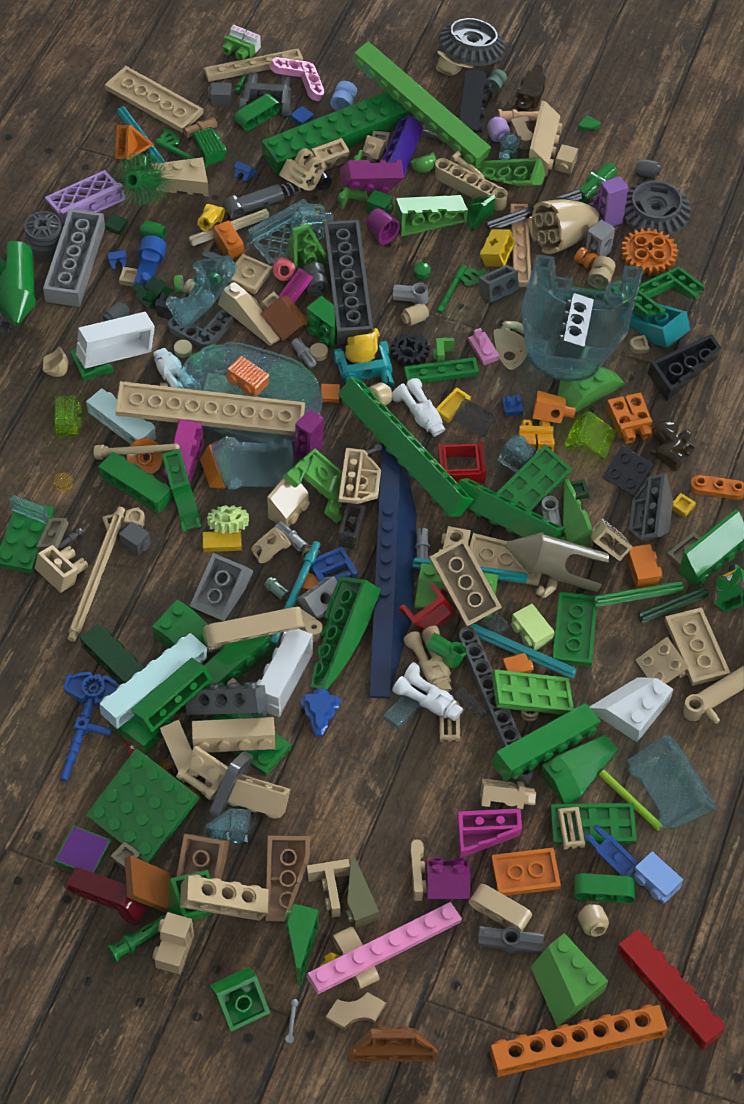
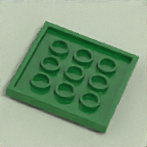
M136 748L86 815L120 843L127 842L141 854L139 858L150 864L200 797Z

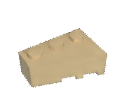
M203 157L165 163L166 165L163 168L166 169L165 171L168 174L161 175V177H165L161 179H172L166 180L169 181L168 185L164 186L166 191L168 190L171 193L183 191L189 195L202 193L204 196L209 197Z

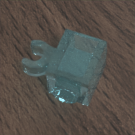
M509 133L504 134L500 144L499 159H517L520 152L521 136Z

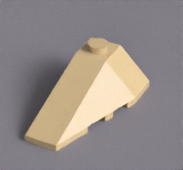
M235 282L222 289L218 303L220 307L269 346L280 340L261 315L264 310L252 295Z

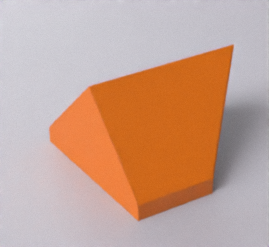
M117 125L115 159L130 160L128 158L131 157L132 159V156H135L134 153L137 156V153H141L154 145L132 125Z

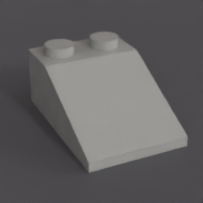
M213 553L190 607L225 621L245 591L253 570Z

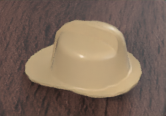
M437 51L440 57L436 70L447 76L457 74L462 67L473 68V65L460 63L448 57L445 53Z

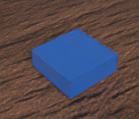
M301 106L290 115V119L299 125H303L313 120L314 114Z

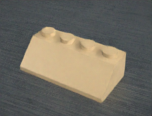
M542 101L530 146L529 159L540 158L546 172L545 176H547L549 169L552 170L554 159L551 158L556 155L557 147L554 146L558 145L559 135L557 133H561L562 123H559L560 115L546 101Z

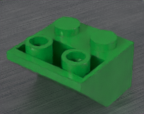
M320 296L306 308L307 332L333 350L335 348L334 305Z

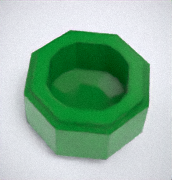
M419 262L415 264L413 274L417 279L424 280L430 276L431 267L427 263Z

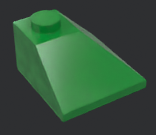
M208 870L188 874L189 876L200 875L201 878L211 879ZM188 875L170 878L168 892V908L170 913L190 918L192 923L214 914L181 908V883Z

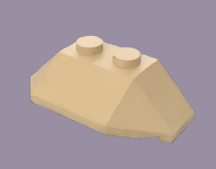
M346 448L338 501L340 503L361 504L378 498L381 469L368 456L365 450Z

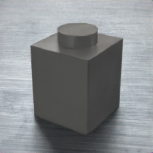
M212 83L211 89H208V100H211L212 107H231L232 83Z
M132 521L119 534L121 545L138 556L143 551H146L151 544L149 532Z

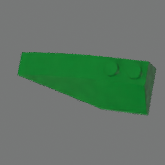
M339 577L325 613L327 623L326 628H322L321 632L323 642L317 651L319 661L314 666L310 685L312 689L327 690L349 661L360 642L381 591L380 588L367 580Z

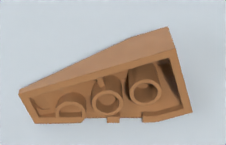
M268 836L266 889H269L266 921L285 922L287 911H291L310 858V836Z

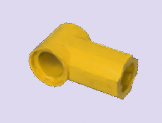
M206 204L197 225L203 231L211 229L216 222H222L225 209Z

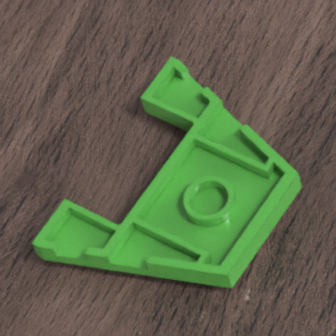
M313 449L283 476V479L296 488L300 485L302 478H304L320 494L328 498L324 513L337 523L342 519V514H339V508L342 507V503L338 502L342 471L318 450Z

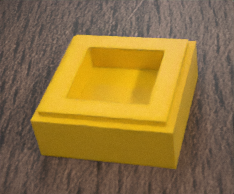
M680 493L673 501L672 511L686 518L696 506V502Z

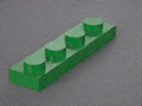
M475 357L404 367L406 382L413 378L419 379L421 383L479 376Z

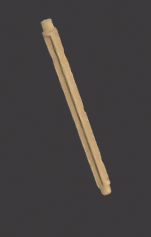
M117 507L111 519L69 629L67 639L71 642L76 641L77 636L80 635L86 615L114 546L116 536L124 520L126 510L123 507Z

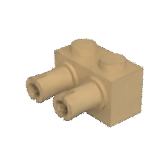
M52 545L38 553L35 569L61 593L75 584L77 574L88 569V563L83 558H80L72 564L69 559L75 557L74 549L67 546L59 552Z

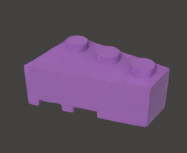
M621 176L601 182L596 191L597 195L592 198L593 202L589 204L599 212V221L602 219L606 223L611 224L612 227L622 224L623 216L625 215L624 210L629 188Z

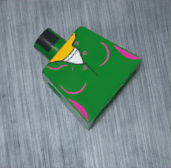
M738 565L729 566V572L719 576L717 579L714 604L725 613L744 605V570Z

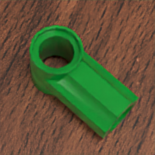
M435 632L425 646L441 656L443 662L450 668H457L467 654V649L463 644L459 642L451 643Z

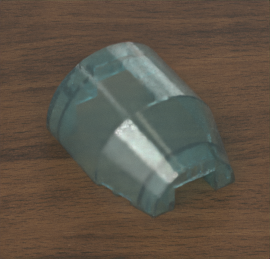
M536 255L521 307L526 351L530 363L541 373L557 380L581 381L592 377L621 344L628 333L643 275V267L625 265L622 284L608 282L606 291L573 288V278L555 276L554 257ZM573 293L594 299L585 346L579 359L558 353L560 345H557L560 334L562 335V333H559L564 322L562 318L564 312L567 311L565 305L567 299L571 300Z

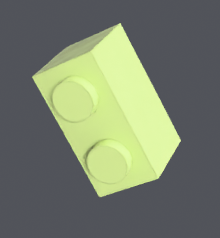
M533 604L513 614L511 626L516 633L520 634L525 646L538 651L553 642L555 632Z

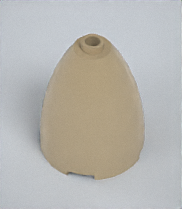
M565 199L543 201L533 206L532 216L529 217V230L533 242L537 241L541 245V251L546 254H552L565 250L584 239L588 235V231L599 222L600 215L594 207L579 201Z

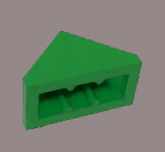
M494 194L474 198L466 204L468 209L467 222L470 232L494 214Z

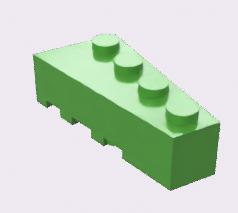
M461 195L396 198L395 219L400 223L399 232L401 237L467 222L468 209Z

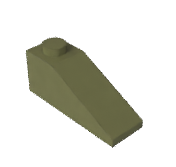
M353 857L350 864L348 901L345 914L348 922H353L355 929L379 920V910L356 858Z

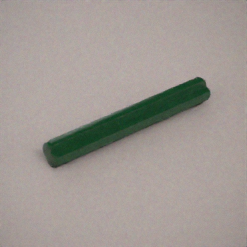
M702 586L639 612L638 618L641 623H646L708 597L709 592L705 586Z

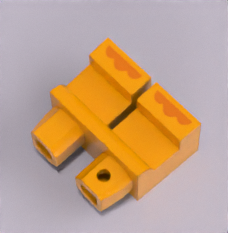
M523 420L519 428L518 441H520V436H524L526 442L532 446L531 449L534 447L536 451H539L546 445L554 452L553 426H550V422L541 420L539 426H532L531 420ZM522 441L518 442V448H519L520 454H521L522 449H523V447H524L523 444H522V446L520 447Z

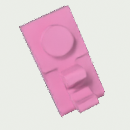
M481 328L474 330L473 336L468 337L467 340L482 365L498 361L499 354L486 333L482 332Z

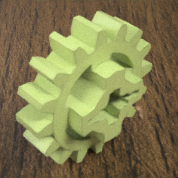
M225 505L217 507V510L212 509V513H208V526H210V529H214V532L220 531L222 534L225 532L231 534L239 532V529L244 530L245 526H248L249 514L246 509L242 510V507L237 508L235 505L228 507Z

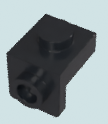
M162 293L155 302L157 316L167 320L173 317H180L179 305L167 302L166 293Z

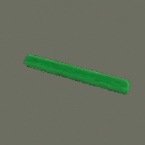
M682 581L600 594L594 596L593 602L596 607L681 593L684 590V585Z

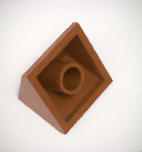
M288 295L279 297L261 313L282 342L307 326L306 318Z

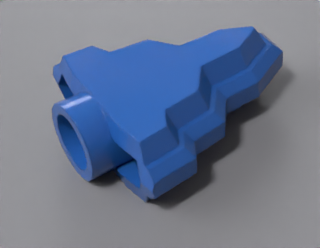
M317 689L313 691V694H306L301 697V708L305 709L306 717L311 720V729L314 735L320 737L326 732L328 721L334 718L335 711L339 710L341 698L329 695V692L325 689Z

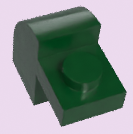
M154 275L146 286L136 282L132 287L137 292L135 294L136 298L150 309L155 308L156 299L160 298L162 293H166L167 299L173 291L162 279Z

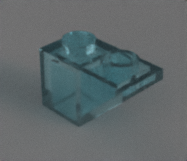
M228 809L206 825L207 837L231 840L235 843L248 842L251 810Z

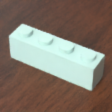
M101 388L86 401L88 413L129 444L142 438L156 439L155 426L151 422L140 418L115 416L117 399L112 393L106 392Z

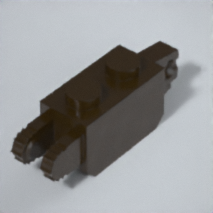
M540 64L534 65L532 71L528 70L526 76L522 77L521 88L518 87L516 92L518 111L528 112L530 108L534 109L539 105L545 90L546 76L542 74L543 67Z

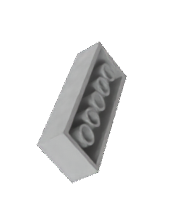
M69 209L43 287L45 302L76 307L81 306L105 230L103 213Z

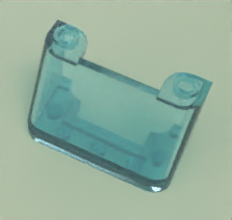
M231 255L195 261L192 267L196 269L197 273L192 279L196 287L189 297L177 299L173 296L168 298L166 304L179 327H190L213 306L235 274L236 264Z
M225 437L211 444L212 453L225 486H228L229 489H238L240 486L276 488L282 481L283 476L294 467L292 440L284 439L280 444L274 443V441L268 443L238 442V440H235V437Z
M666 734L627 760L630 764L628 768L634 778L638 777L642 780L660 810L659 814L661 817L658 819L664 828L672 830L718 808L685 752L669 734Z

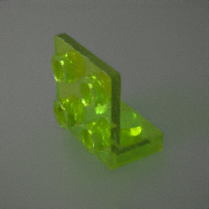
M587 411L575 419L564 446L572 449L582 444L603 460L608 454L616 430L591 411Z

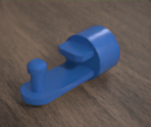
M153 235L142 238L137 254L140 263L134 284L137 282L146 286L152 276L155 275L157 265L163 262L167 248L163 239Z

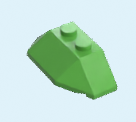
M588 363L560 379L558 396L566 399V406L576 408V413L625 386V382L614 371Z

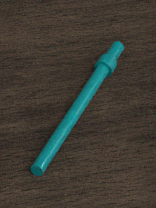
M313 541L309 553H306L303 559L304 564L284 609L294 606L307 574L317 559L316 554L321 545L319 542ZM282 633L272 635L271 641L274 645H277Z

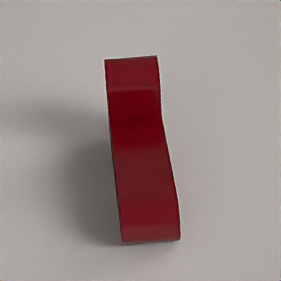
M79 867L74 868L63 885L66 890L74 895L117 910L120 916L132 925L138 924L148 908L147 905L127 897L126 884Z

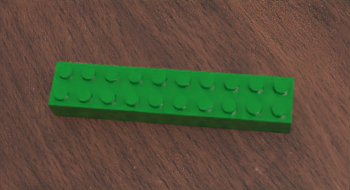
M386 91L262 140V155L279 177L286 160H295L298 152L306 148L312 151L313 148L340 138L343 139L349 149L366 142L367 135L372 136L373 131L392 132L395 130L400 119L412 115L415 119L416 117L410 111L405 110L403 105L394 100Z

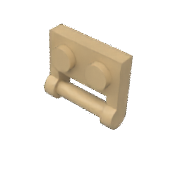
M195 746L177 773L176 778L180 781L183 779L205 794L207 799L211 800L220 787L228 766L198 746ZM192 769L211 782V788L187 773L188 770Z

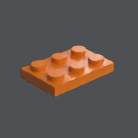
M554 848L491 855L497 891L505 896L558 890L561 888Z

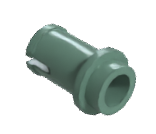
M270 577L264 584L266 590L271 591L281 601L289 594V590L279 584L276 578Z

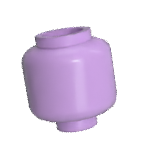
M500 117L490 119L486 127L493 142L502 143L507 140L511 133L507 121Z

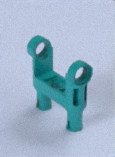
M387 341L379 342L380 360L347 365L344 351H341V349L333 350L334 362L336 366L338 365L342 381L346 383L350 377L360 380L381 377L382 382L386 385L389 384V387L392 388L395 383L391 375L393 369L389 359Z

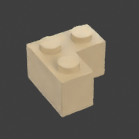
M167 912L165 919H161L158 931L160 932L161 943L159 947L156 946L153 959L155 960L156 968L180 975L194 939L193 923L190 918Z

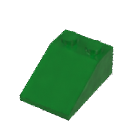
M176 600L152 626L153 637L170 649L177 644L180 638L186 637L191 633L205 645L202 632L204 626L208 624L193 609ZM207 652V659L201 664L204 665L215 652Z
M293 904L292 910H288L285 923L287 924L285 931L288 932L296 981L298 985H301L319 928V910Z

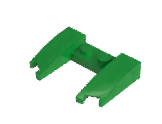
M676 267L621 293V301L625 308L637 315L644 317L659 314L665 315L666 310L651 298L672 289L685 297L696 300L699 298V293L705 290V285L681 267Z

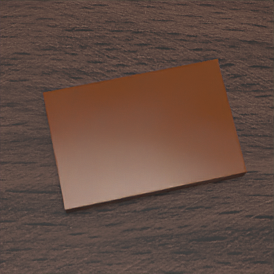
M133 856L126 857L127 897L162 912L170 913L168 908V892L171 873Z

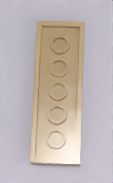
M127 66L105 84V90L183 133V128L191 126L203 114V108Z

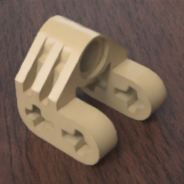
M305 148L298 152L295 160H286L279 175L296 186L310 191L319 182L325 170V163L319 157H314V154Z

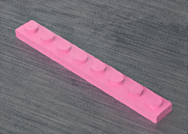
M449 902L308 972L306 977L318 995L459 924L462 918L452 903Z

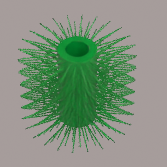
M147 152L145 156L144 153H141L142 155L137 153V162L139 163L137 166L136 153H134L135 156H132L134 161L130 157L128 161L131 164L129 165V162L126 163L129 167L127 169L128 173H123V176L119 178L125 179V182L121 184L128 186L127 190L129 193L132 189L131 197H129L131 199L129 200H134V206H136V201L139 202V206H141L140 203L142 205L144 203L147 205L148 203L151 204V201L152 203H158L157 201L159 200H157L155 192L157 191L158 195L160 192L157 187L159 188L160 184L163 185L164 181L172 179H161L165 178L161 177V175L167 174H162L159 171L163 168L164 164L160 168L158 165H155L156 161H158L156 160L158 159L156 158L157 154L155 159L152 158L154 155L151 156L150 162L148 161L150 159L147 157Z

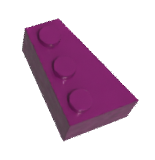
M348 160L340 168L342 186L352 190L359 189L366 192L377 190L387 194L404 179L402 160H396V163H386V160H380V163H370V160Z

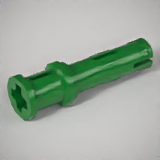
M160 916L131 935L122 936V939L115 944L107 945V950L113 960L118 962L120 957L128 952L133 953L136 946L158 934L160 921L165 919V916Z

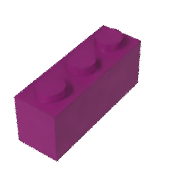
M309 409L295 424L294 456L300 460L313 449L319 452L322 451L324 418L319 413H314Z

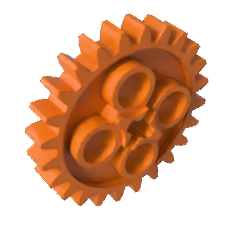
M641 228L640 232L634 230V235L629 233L628 237H625L624 242H622V260H625V265L630 264L629 269L635 268V273L640 270L642 275L648 272V275L651 276V273L654 272L658 276L659 271L664 274L665 269L670 271V267H674L678 254L677 244H673L674 239H669V234L664 236V231L657 233L656 228L654 231H651L650 228L647 231Z

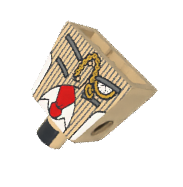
M600 519L592 528L591 537L593 541L619 561L632 548V545L622 533L604 519ZM615 541H617V543L619 544L616 547H614Z

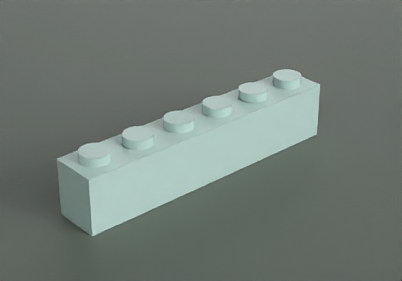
M191 633L186 637L180 638L177 644L170 649H166L156 660L149 662L146 668L141 672L135 673L128 682L121 684L110 696H105L100 703L101 715L118 729L134 716L131 709L191 657L199 663L206 660L207 647Z

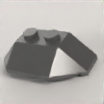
M665 473L647 477L646 483L639 489L632 500L629 532L642 541L658 538L670 532L673 498Z

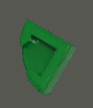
M587 115L578 124L577 129L581 131L593 129L594 131L601 127V123Z

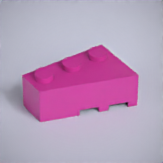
M180 419L173 444L180 446L179 449L181 450L191 484L203 448L202 423ZM165 468L164 477L166 478V483L170 486L168 475Z
M521 809L458 811L459 857H466L520 836L522 831Z

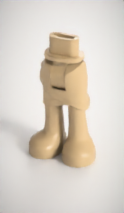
M430 626L423 630L422 636L416 631L407 634L403 639L405 645L412 649L420 662L418 664L427 682L432 685L434 684L441 690L450 692L452 688L450 686L451 672L449 667L443 662L441 656L428 649L432 657L429 660L422 644L423 640L426 645L434 632L440 635L438 627Z

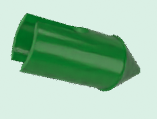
M19 241L7 242V262L3 261L0 257V311L17 326L36 305L33 251L29 245Z

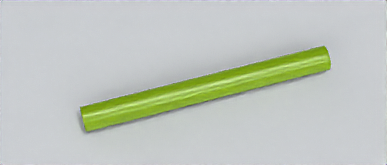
M605 770L599 773V776L627 803H633L634 809L657 831L663 827Z

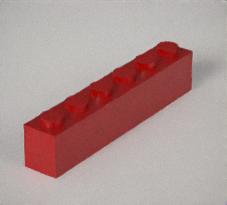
M638 929L619 943L617 949L619 956L702 1050L723 1035L725 1026L722 1019L709 1010L707 1002L695 994L692 985L680 977L676 967L670 966L666 961L665 955L660 950L655 949L646 934H642Z

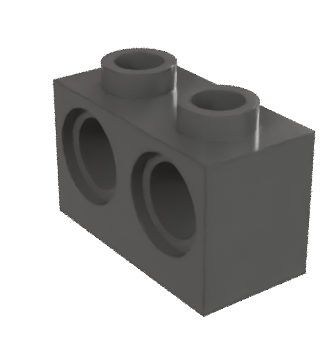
M505 265L479 277L480 296L489 302H494L519 290L518 271L509 265Z

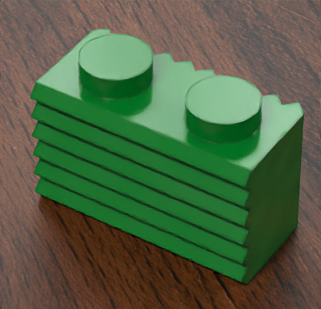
M210 127L193 133L194 144L201 157H203L204 163L210 165L225 160L227 150L224 143H220L221 139L218 132L215 133L213 128Z

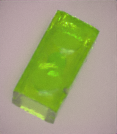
M76 395L55 397V431L58 437L79 435V428H82V417H79V413H82V402H78Z

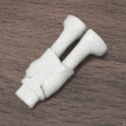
M166 348L153 353L156 367L163 380H166L170 387L201 391L199 382L186 374L185 369L181 366V361L171 352H168ZM175 377H179L183 386L177 381Z
M413 378L407 382L406 386L405 384L399 385L392 392V400L396 403L404 401L409 407L410 412L414 415L416 423L434 437L445 431L442 425L443 421L436 408L432 405L431 400H427L421 389L423 386L421 381ZM411 394L417 398L419 404H416Z
M413 662L406 670L404 677L401 676L397 680L392 691L397 695L408 696L418 701L421 707H425L439 716L449 717L455 721L462 713L463 708L457 705V701L447 691L441 690L434 684L432 685L425 681L419 675L420 667ZM410 684L428 693L427 696L413 688Z

